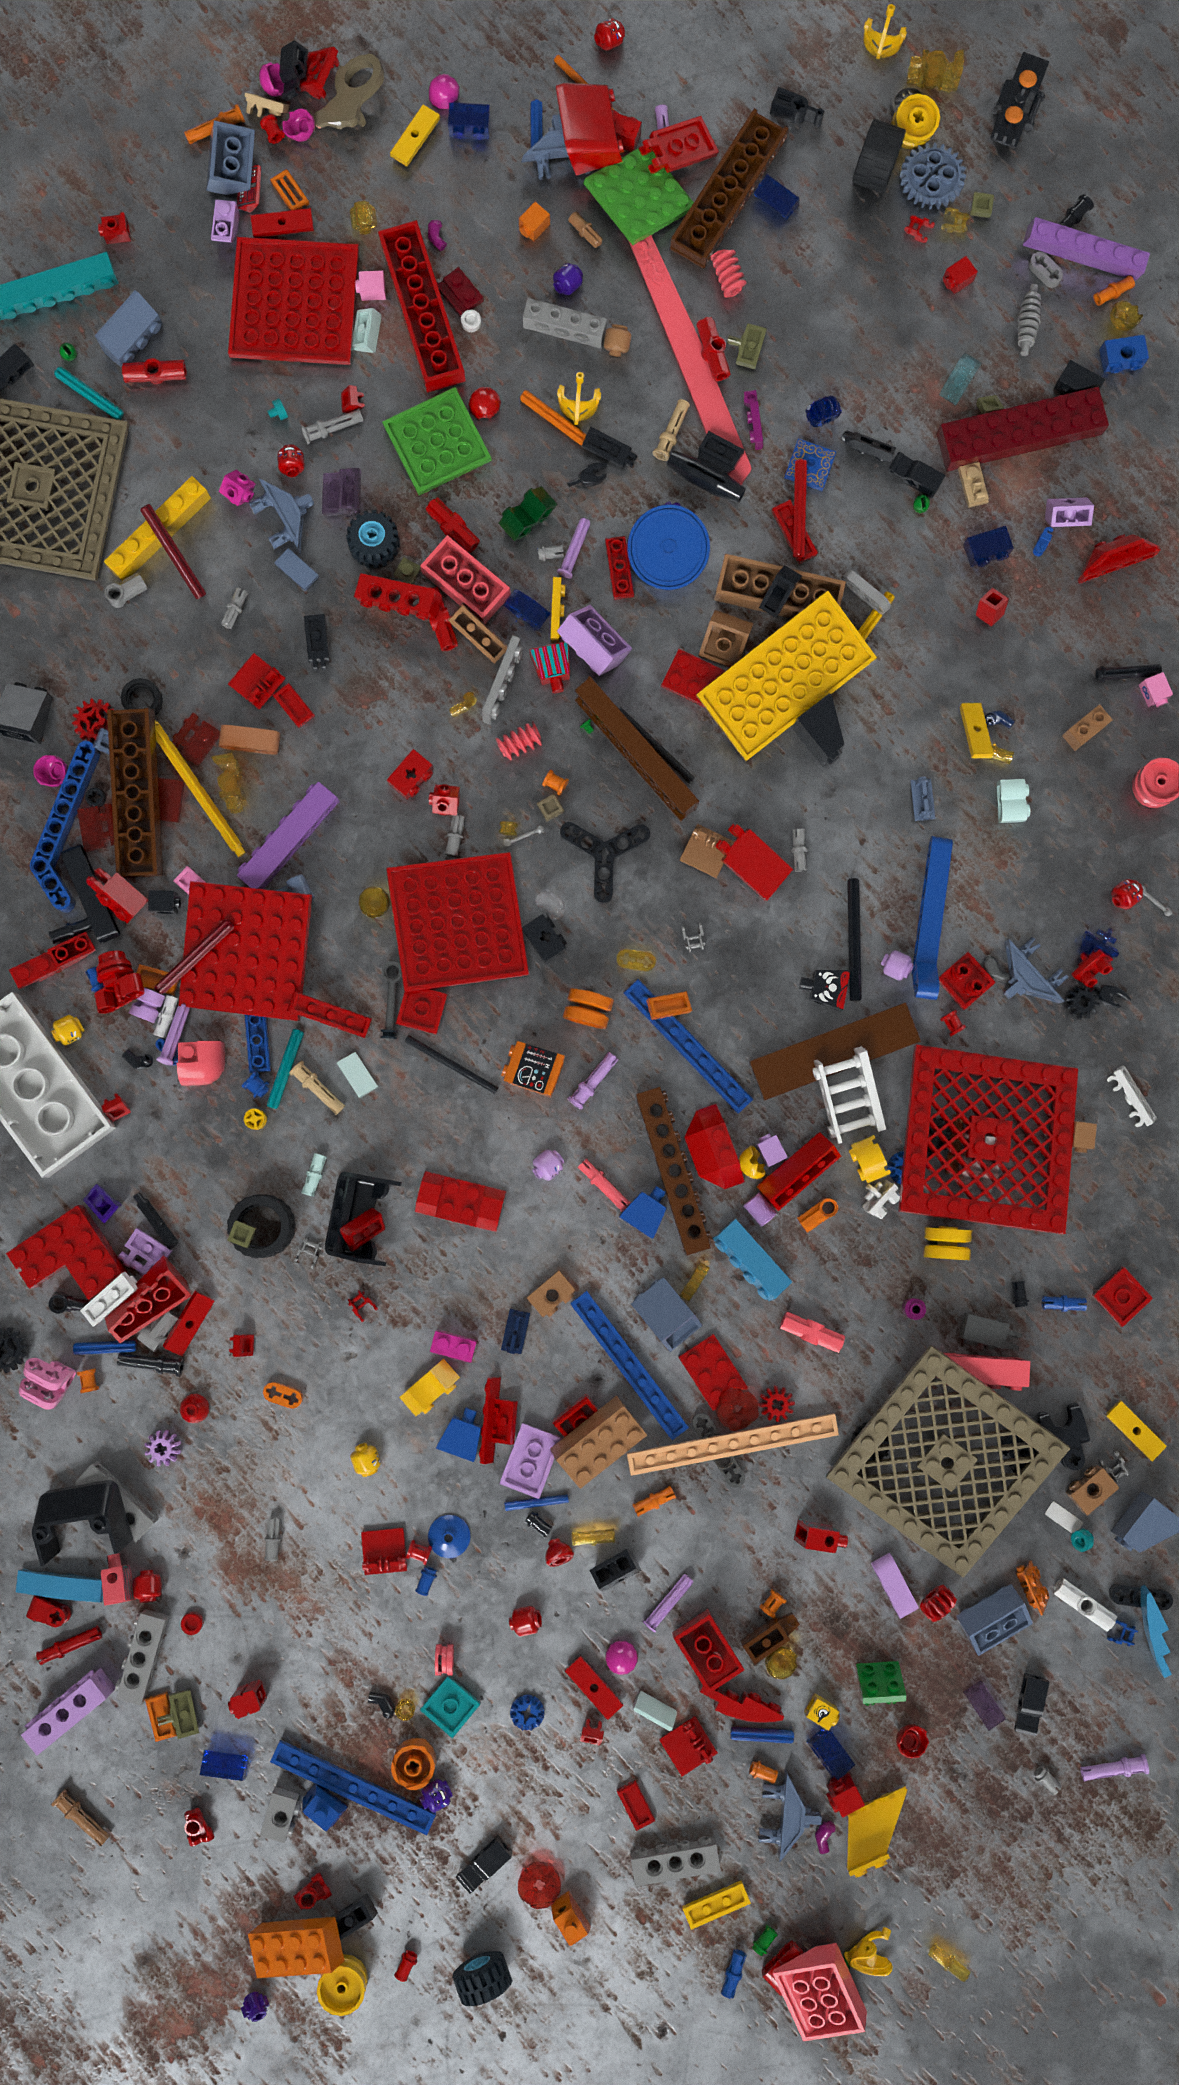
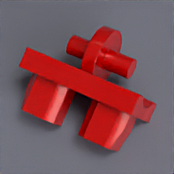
M1101 949L1097 952L1093 951L1089 955L1083 952L1080 954L1083 961L1078 964L1079 967L1071 974L1075 979L1092 988L1098 982L1095 977L1098 972L1106 975L1113 970L1111 964L1113 958Z

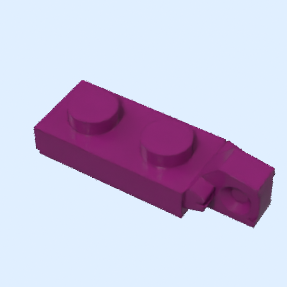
M756 390L745 391L744 405L749 408V411H747L748 424L752 423L753 429L749 431L750 443L755 444V450H760L763 448V435Z

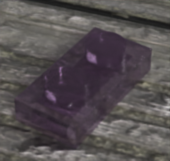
M981 1680L963 1692L988 1731L1006 1720Z

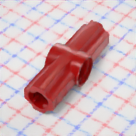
M705 317L696 324L703 344L701 356L708 362L713 379L715 381H722L731 375L724 354L726 342L719 336L712 317Z
M150 358L145 362L123 363L122 365L125 383L151 382L153 384H161L163 381L185 380L187 377L184 360L159 361L155 358ZM158 369L156 373L151 374L152 370Z
M438 497L428 503L425 510L439 524L442 532L468 553H472L480 544V540L467 527L462 517L458 513L452 512Z
M430 587L432 589H436L440 593L438 587ZM442 598L436 619L429 618L432 630L435 631L441 651H450L457 647L458 643L451 626L452 624L448 621L450 615L447 607L444 606Z

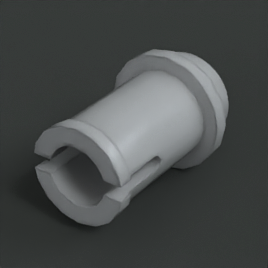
M541 545V547L537 548L538 559L543 560V562L546 559L564 557L562 545L548 547Z
M1043 1766L1036 1769L1034 1772L1035 1780L1039 1783L1041 1782L1052 1795L1057 1794L1058 1791L1055 1788L1057 1787L1061 1790L1062 1785L1050 1774V1770Z

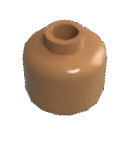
M612 324V327L606 330L603 347L609 351L610 356L621 357V354L629 351L632 334L628 331V327Z

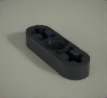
M1116 1583L1110 1587L1109 1597L1116 1604L1141 1608V1603L1135 1599L1136 1594L1141 1591V1586ZM1147 1587L1150 1592H1153V1597L1161 1598L1163 1594L1167 1598L1166 1601L1162 1602V1605L1155 1600L1159 1610L1171 1608L1173 1597L1169 1592L1164 1589ZM1121 1589L1125 1594H1130V1598L1120 1596L1119 1599L1115 1596V1592H1119Z

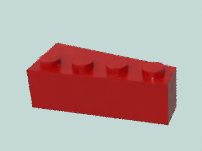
M164 1255L136 1283L138 1289L105 1317L108 1331L119 1343H122L192 1296L186 1279Z

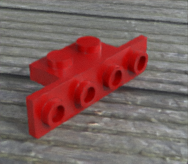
M501 1377L487 1378L485 1384L484 1420L481 1428L482 1442L479 1449L480 1464L494 1463L495 1443L512 1445L515 1440L518 1401L499 1399Z

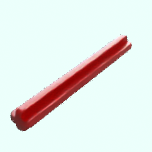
M803 459L795 461L793 557L797 559L805 557L807 461Z

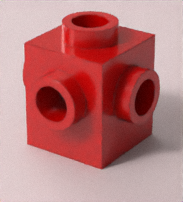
M435 784L434 792L429 794V805H432V813L457 816L460 787Z

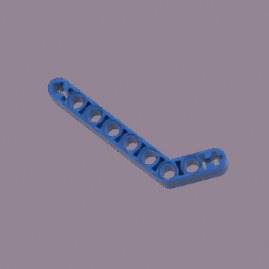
M82 741L75 750L30 862V870L48 899L56 909L64 913L71 912L75 908L76 902L55 867L100 758V751L93 748L94 744L90 741ZM84 767V773L78 776L77 770ZM77 786L76 793L69 795L70 788ZM69 805V811L66 814H62V808ZM61 824L60 832L54 833V827ZM53 843V850L47 853V845ZM41 863H45L46 868L39 872L38 866ZM52 880H56V887L49 889V883ZM60 894L61 897H63V898L66 899V900L64 901V902H65V905H64V906L61 905L63 902H62L61 898H60L59 896H57V895Z
M931 836L929 841L913 957L914 966L912 969L913 989L916 998L937 1000L940 983L937 958L953 840L949 838Z

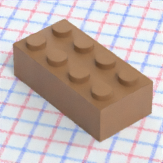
M615 1396L551 1447L550 1450L555 1460L581 1489L644 1439L647 1434L619 1397Z

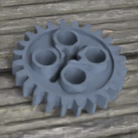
M934 142L933 147L930 148L929 144L926 143L924 149L919 145L917 151L912 149L910 156H906L899 176L902 178L900 185L904 186L903 193L909 192L908 200L913 197L915 198L914 205L921 202V208L928 204L929 210L932 209L933 205L940 209L941 203L947 207L949 201L954 202L956 196L959 197L965 184L966 175L964 171L966 168L961 166L962 159L956 160L958 153L951 154V147L946 151L944 150V144L937 148V144Z

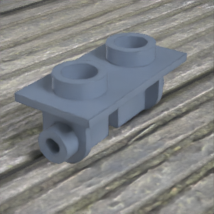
M919 777L918 780H910L914 820H934L935 810L931 779Z

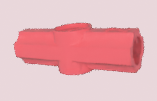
M785 1312L779 1327L782 1330L799 1336L804 1341L814 1345L819 1344L838 1353L842 1349L845 1340L844 1335L827 1329L820 1323L810 1319H803L790 1312Z

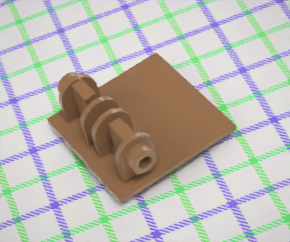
M697 824L679 861L717 878L724 864L721 859L725 855L714 845L719 839L721 841L725 840L730 846L734 841Z

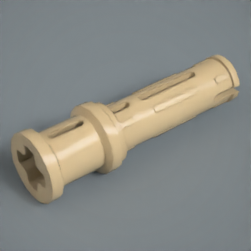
M679 399L677 401L665 432L660 434L659 444L652 452L654 457L661 461H668L671 449L677 443L676 435L690 407L689 402Z
M301 1060L289 1074L291 1076L294 1075L302 1083L303 1088H309L337 1115L345 1105L317 1079V1074L312 1073L304 1065L305 1062Z

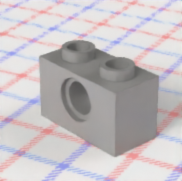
M275 1786L261 1829V1837L285 1843L288 1836L292 1837L296 1824L292 1823L294 1815L298 1816L302 1802L298 1801L300 1793ZM282 1811L286 1813L287 1818H279L277 1812Z

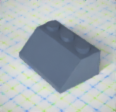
M214 120L210 137L206 191L229 195L250 190L255 130Z
M135 290L98 331L95 337L105 355L122 368L123 363L133 362L135 355L139 350L146 347L148 340L153 334L155 335L160 331L163 323L157 312Z
M1012 1584L1001 1587L993 1595L981 1599L976 1605L962 1610L956 1616L978 1656L1033 1624L1025 1603Z

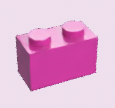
M437 1329L430 1352L471 1363L478 1340Z

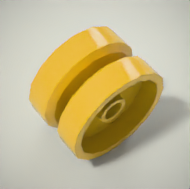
M923 94L910 95L901 102L892 117L891 124L906 130L902 148L912 150L917 149L919 145L922 147L928 143L939 126V108L933 99Z
M938 1226V1228L925 1227L924 1238L930 1241H937V1245H925L923 1257L971 1260V1249L958 1246V1242H971L972 1230H960L958 1227Z
M343 1954L345 1961L332 1973L321 1974L317 1986L318 2002L325 2011L332 2015L344 2016L351 2014L359 2008L364 1999L368 1974L362 1961L353 1955Z

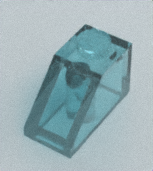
M964 353L939 395L957 405L982 363Z

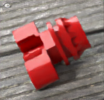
M114 950L98 956L99 964L96 968L97 981L104 985V988L94 993L98 1013L114 1012L144 995L145 991L141 974L134 973L131 962L126 959L125 952Z

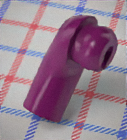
M436 219L431 220L428 224V239L439 251H443L447 243L439 236L442 223Z
M832 1821L823 1822L815 1832L819 1854H826L830 1851L827 1839L836 1830L835 1824Z

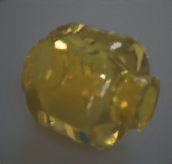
M368 201L355 202L349 211L352 228L359 231L361 235L372 233L371 230L377 226L375 207Z

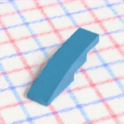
M18 1570L16 1592L75 1601L99 1603L103 1601L101 1579L70 1573L58 1574L48 1571Z
M1144 1584L1141 1586V1611L1144 1631L1156 1666L1162 1676L1166 1678L1172 1675L1163 1656L1170 1653V1650L1162 1633L1168 1631L1169 1628L1151 1592Z

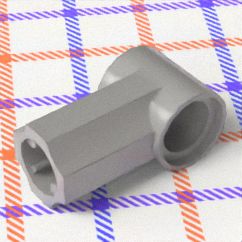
M137 572L119 583L109 584L105 588V596L113 607L121 608L126 604L127 600L148 588ZM114 593H120L118 598H111Z
M172 1310L168 1311L146 1326L137 1339L155 1352L165 1341V1336L175 1325L179 1317Z

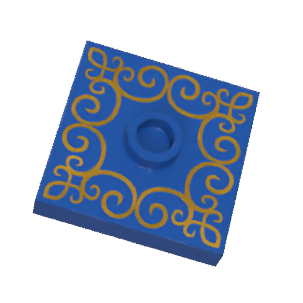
M798 438L784 478L794 482L795 461L803 459L807 461V486L823 491L836 451Z

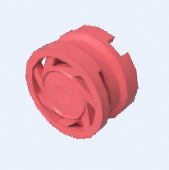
M436 1644L435 1675L441 1676L442 1673H447V1676H453L454 1644H448L447 1646Z

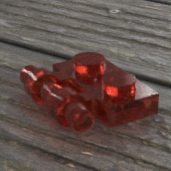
M192 712L189 718H185L183 721L184 725L179 732L172 736L173 740L171 742L176 748L179 745L183 746L184 748L180 754L199 767L219 739L220 731L206 721L197 726L195 723L199 717ZM192 730L195 733L188 742L184 738Z
M111 803L104 805L105 812L100 814L98 806L77 810L84 851L106 848L105 840L110 839L111 846H114ZM103 821H107L108 831L106 832L103 831Z

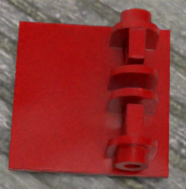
M253 653L228 685L260 710L286 678L275 667H271Z
M404 1528L361 1532L363 1550L362 1569L365 1575L407 1571Z
M695 1716L659 1739L681 1777L704 1762L706 1764L713 1761L712 1757L718 1754Z

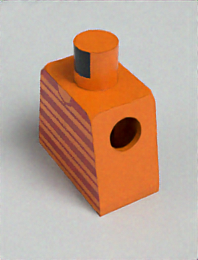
M569 1891L551 1902L553 1920L569 1946H572L589 1934L591 1925Z

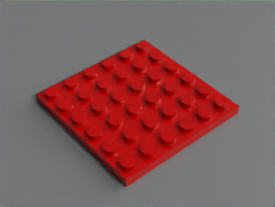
M237 237L228 347L229 358L351 365L356 300L355 281L357 280L359 245Z
M510 852L386 868L404 993L529 975Z
M190 881L183 959L225 919L233 923L234 929L181 978L179 1006L185 1004L189 1008L300 1021V1015L288 1012L287 1009L294 991L303 994L313 895Z

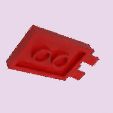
M702 116L653 131L649 135L650 139L642 142L644 146L638 148L642 156L649 154L651 151L654 152L656 158L651 160V165H648L651 174L657 173L662 168H665L666 172L669 173L716 157L719 153Z
M732 824L728 831L737 838L730 846L725 840L721 841L719 839L714 845L725 855L721 861L763 900L768 901L793 869L751 829L747 828L744 831L738 824Z

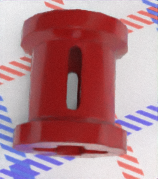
M270 114L262 118L260 126L266 131L269 143H279L285 137V133L279 128L276 116Z
M956 1009L940 1018L941 1022L944 1021L949 1029L950 1037L967 1027L960 1021L956 1014Z
M412 1540L406 1558L422 1561L426 1565L432 1546L425 1547L416 1544Z

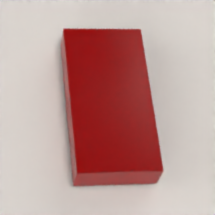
M289 683L273 694L275 700L298 728L315 717Z
M636 1779L616 1789L636 1831L655 1822V1817Z

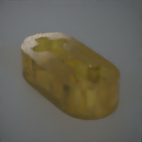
M623 949L616 958L617 964L621 968L649 972L656 964L654 955L643 951ZM624 954H629L628 957L635 959V962L628 961L627 964H623V960H620V957H624ZM645 957H649V961H652V964L645 968L643 963L637 962V959L644 960Z
M700 1262L680 1293V1297L689 1302L710 1267Z

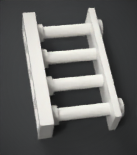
M862 1046L854 1048L855 1056L852 1059L823 1067L819 1060H814L815 1068H812L815 1079L819 1080L830 1124L827 1127L829 1136L838 1144L842 1143L841 1133L864 1126H873L878 1132L886 1130L868 1053ZM851 1067L859 1069L860 1075L856 1079L828 1087L825 1075ZM858 1086L863 1087L865 1095H862V1098L833 1106L830 1095ZM861 1106L868 1107L870 1114L867 1117L838 1126L835 1114Z

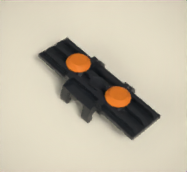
M1023 52L1013 79L1006 80L1002 84L1000 97L994 104L992 113L997 114L998 110L1001 111L992 131L991 140L1016 149L1023 130H1033L1036 114L1041 102L1045 99V94L1039 91L1050 61ZM1026 99L1033 101L1028 114L1022 111Z

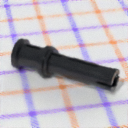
M1081 194L1074 206L1067 209L1065 217L1058 224L1071 228L1074 224L1080 223L1085 213L1094 207L1091 198Z
M119 1353L117 1358L124 1359L117 1361V1366L155 1370L159 1375L169 1373L175 1374L176 1377H181L184 1368L183 1358L178 1360L169 1359L163 1355L159 1356V1358Z

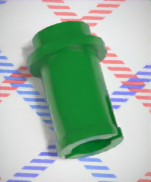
M767 1925L757 1941H753L752 1949L760 1956L767 1954V1949L778 1936V1933Z

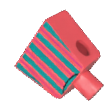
M120 1553L108 1555V1569L101 1570L104 1606L136 1600L133 1596V1580L130 1566L121 1565Z

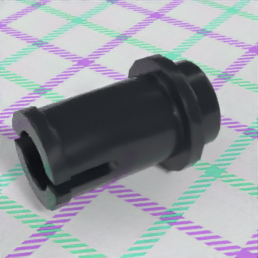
M1025 1281L1011 1282L1014 1297L1012 1304L1015 1303V1308L1028 1306L1027 1302L1029 1300L1026 1297Z
M532 1511L525 1520L527 1527L531 1526L546 1538L553 1527L541 1519L538 1513Z

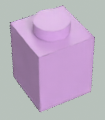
M769 1133L759 1138L760 1143L756 1144V1147L766 1167H770L788 1158L777 1135L771 1137Z

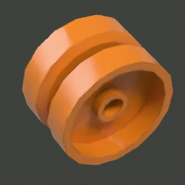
M570 988L567 1000L578 1006H566L563 1018L582 1025L606 1029L609 1018L598 1011L610 1012L614 1000L596 992Z

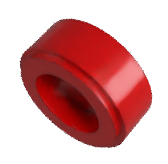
M197 1612L187 1613L181 1620L182 1631L188 1635L197 1634L203 1627L204 1621L202 1616Z

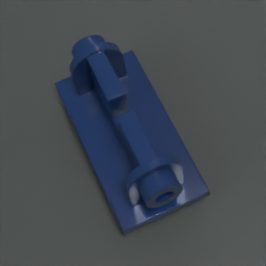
M515 1309L509 1310L501 1347L502 1351H507V1353L522 1354L530 1317L529 1312Z

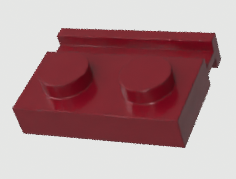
M459 267L445 276L440 283L437 282L439 292L460 318L465 311L473 310L484 301V297Z

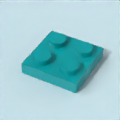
M446 1676L421 1706L420 1711L453 1739L481 1705V1702L451 1676Z

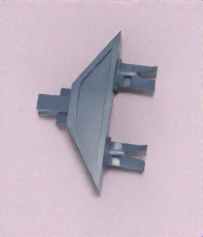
M560 114L552 116V127L548 129L549 132L522 157L521 163L537 162L540 180L543 178V169L546 178H551L548 159L569 157L564 142Z
M259 478L265 492L263 496L248 502L254 514H257L269 506L274 507L284 524L282 531L268 537L274 550L291 541L294 542L301 554L303 515L307 513L306 509L314 505L310 494L300 498L298 495L292 497L290 493Z
M1031 937L1020 948H1017L1010 939L1004 941L1010 977L1008 983L1011 985L1003 992L1007 999L1018 993L1020 996L1027 994L1056 1003L1065 1002L1055 990L1069 978L1068 975L1057 979L1064 970L1059 968L1046 980L1028 960V957L1041 947L1040 944H1037L1030 948L1036 939Z
M786 1769L782 1786L765 1783L762 1785L763 1790H765L762 1791V1798L781 1799L780 1828L774 1830L759 1827L760 1835H758L759 1843L777 1844L779 1863L803 1834L804 1828H809L810 1824L821 1825L822 1822L820 1812L811 1811V1807L804 1806Z

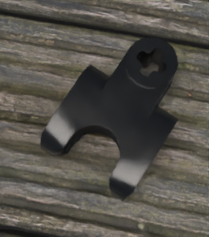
M1075 1402L1067 1406L1068 1420L1061 1427H1056L1053 1424L1048 1413L1044 1411L1037 1413V1422L1070 1447V1450L1061 1459V1464L1073 1471L1081 1469L1085 1464V1456L1081 1444L1089 1442L1090 1436L1079 1404ZM1071 1455L1076 1456V1458L1073 1459V1463L1069 1462L1068 1460L1071 1459Z

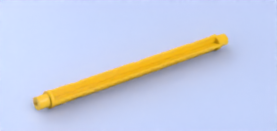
M155 721L157 743L216 829L219 830L232 852H235L238 858L243 856L246 852L242 847V843L229 827L227 821L203 786L198 782V779L170 741L158 721Z

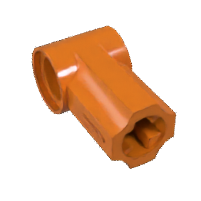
M824 1197L813 1207L798 1216L797 1219L808 1233L837 1213V1202L832 1198ZM830 1201L833 1204L832 1211L829 1213L823 1212V1204Z

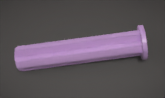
M581 518L579 520L562 566L557 569V573L564 578L570 579L573 576L571 572L590 526L588 519Z
M185 1004L178 1005L161 1055L157 1057V1061L162 1064L173 1065L174 1063L172 1059L190 1008L186 1007Z
M684 1574L646 1620L643 1619L642 1622L655 1633L657 1626L682 1598L694 1581Z

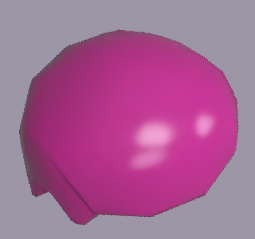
M270 62L261 67L259 80L263 90L270 96L276 97L283 93L284 83L279 76L280 64H272Z
M439 74L431 81L429 100L432 105L439 109H449L453 102L458 100L460 87L455 78L448 74Z
M299 108L294 112L291 111L289 112V119L282 123L283 132L292 140L298 142L306 141L314 131V117L306 109Z
M53 755L42 756L36 760L33 767L34 777L38 783L50 787L62 785L68 770V766L63 759Z
M616 1641L608 1647L605 1659L607 1666L613 1673L626 1675L635 1669L638 1662V1654L634 1646L627 1641Z

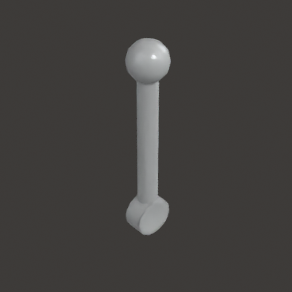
M539 825L536 829L520 836L504 839L503 844L505 847H509L513 842L535 833H542L544 828Z
M1142 885L1143 895L1163 910L1165 916H1171L1172 910L1164 907L1146 892L1145 887Z

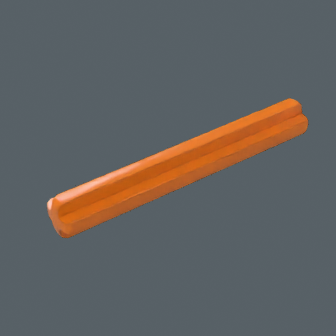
M528 390L521 394L520 400L582 446L587 434Z

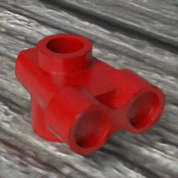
M200 1808L184 1813L186 1820L184 1830L188 1834L187 1839L191 1847L214 1839L213 1830L211 1827H208Z
M320 1872L311 1877L312 1881L293 1896L301 1910L311 1909L317 1901L321 1899L325 1901L332 1896ZM304 1894H311L309 1898L303 1897Z

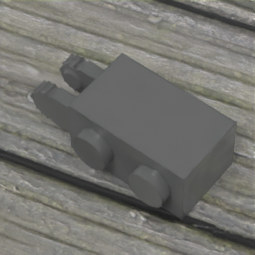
M964 1313L959 1338L965 1339L964 1343L976 1346L977 1343L985 1344L984 1349L996 1352L998 1348L1019 1351L1020 1346L1012 1343L1008 1344L1006 1339L1007 1335H1011L1014 1338H1022V1333L1009 1330L1010 1324Z

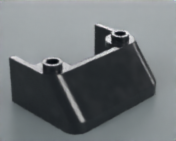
M342 1172L336 1184L325 1241L326 1253L358 1263L386 1266V1262L375 1259L377 1247L373 1241L369 1240L352 1252L344 1240L340 1228L370 1208L375 1209L376 1199L385 1198L389 1192V1184L401 1186L402 1182Z
M105 1480L48 1490L40 1496L32 1527V1537L40 1566L46 1565L61 1552L53 1525L88 1520L91 1529L95 1533L109 1534L114 1554L119 1553L133 1540L121 1493L114 1481Z

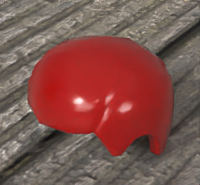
M480 387L470 396L468 403L469 411L477 419H490L499 412L501 400L499 394L492 388Z
M909 1724L900 1728L896 1736V1745L899 1752L910 1759L919 1758L925 1753L929 1744L927 1731L916 1724Z

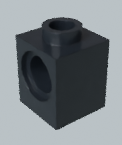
M149 890L148 911L150 913L178 914V909L181 908V897L178 896V893L168 890Z

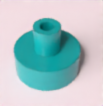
M280 398L273 400L274 408L267 410L270 418L277 415L281 421L288 418Z
M1079 1529L1072 1533L1071 1542L1076 1550L1085 1552L1093 1547L1094 1536L1086 1529Z

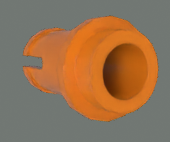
M753 1761L749 1768V1774L754 1779L758 1777L774 1784L778 1776V1770L764 1766L760 1761Z

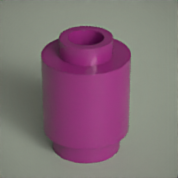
M908 1298L902 1304V1312L907 1318L919 1320L926 1313V1305L920 1299ZM917 1305V1311L913 1313L912 1308Z

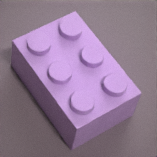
M591 605L569 614L557 630L563 641L568 643L576 651V654L585 660L591 670L599 676L619 666L632 650L627 642Z

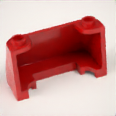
M562 83L556 85L564 142L576 176L623 162L621 153L624 152L622 139L618 140L612 113L613 102L616 101L613 88L609 89L608 85Z

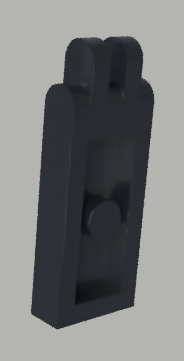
M591 426L581 446L622 468L624 465L633 467L634 463L628 460V457L632 460L637 459V455L631 452L632 448Z
M846 430L841 437L843 443L848 444L859 453L873 455L882 462H891L896 450L894 446L858 432Z
M325 614L304 616L308 662L313 663L314 671H318V662H321L322 670H326V661H330Z

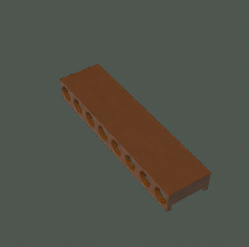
M755 108L671 238L670 249L702 269H705L711 255L719 247L787 139L789 128L786 126L784 128L758 114V110Z
M589 676L584 683L575 689V692L578 694L575 702L680 822L683 821L693 811L697 810L699 800Z
M154 709L107 710L116 872L123 878L163 876Z
M905 1002L751 1060L749 1065L754 1073L763 1101L818 1081L815 1079L812 1068H815L814 1060H819L823 1067L852 1059L855 1056L854 1048L862 1046L867 1050L869 1061L921 1042ZM841 1070V1071H838V1072H835V1073H832V1074H828V1075H825V1076H826V1077H829V1076H831V1075L837 1074V1073L842 1072V1071H845V1070Z

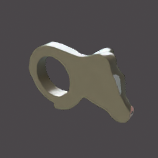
M368 53L351 59L344 66L340 65L334 79L336 96L323 109L313 115L315 126L318 129L330 126L341 130L345 127H355L357 124L361 127L366 125V120L361 112V106L380 88L384 81L385 72L377 57ZM363 68H373L371 78L364 85L356 88L349 87L350 80L357 71Z

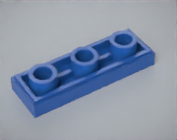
M245 1015L249 1073L255 1071L258 1073L271 1071L267 1017ZM257 1037L260 1038L259 1044L254 1043V1040Z

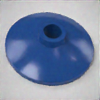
M444 1515L437 1518L430 1526L428 1542L432 1546V1550L440 1557L455 1558L467 1549L470 1543V1530L467 1523L460 1517ZM445 1535H452L453 1540L449 1542L446 1541Z

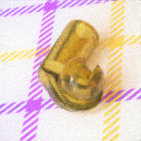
M473 692L465 693L463 695L465 701L449 708L452 717L455 718L467 712L476 704L477 698L474 697Z

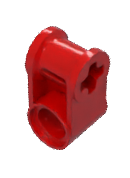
M34 1595L26 1617L56 1628L69 1621L72 1612L66 1604L52 1600L49 1597Z

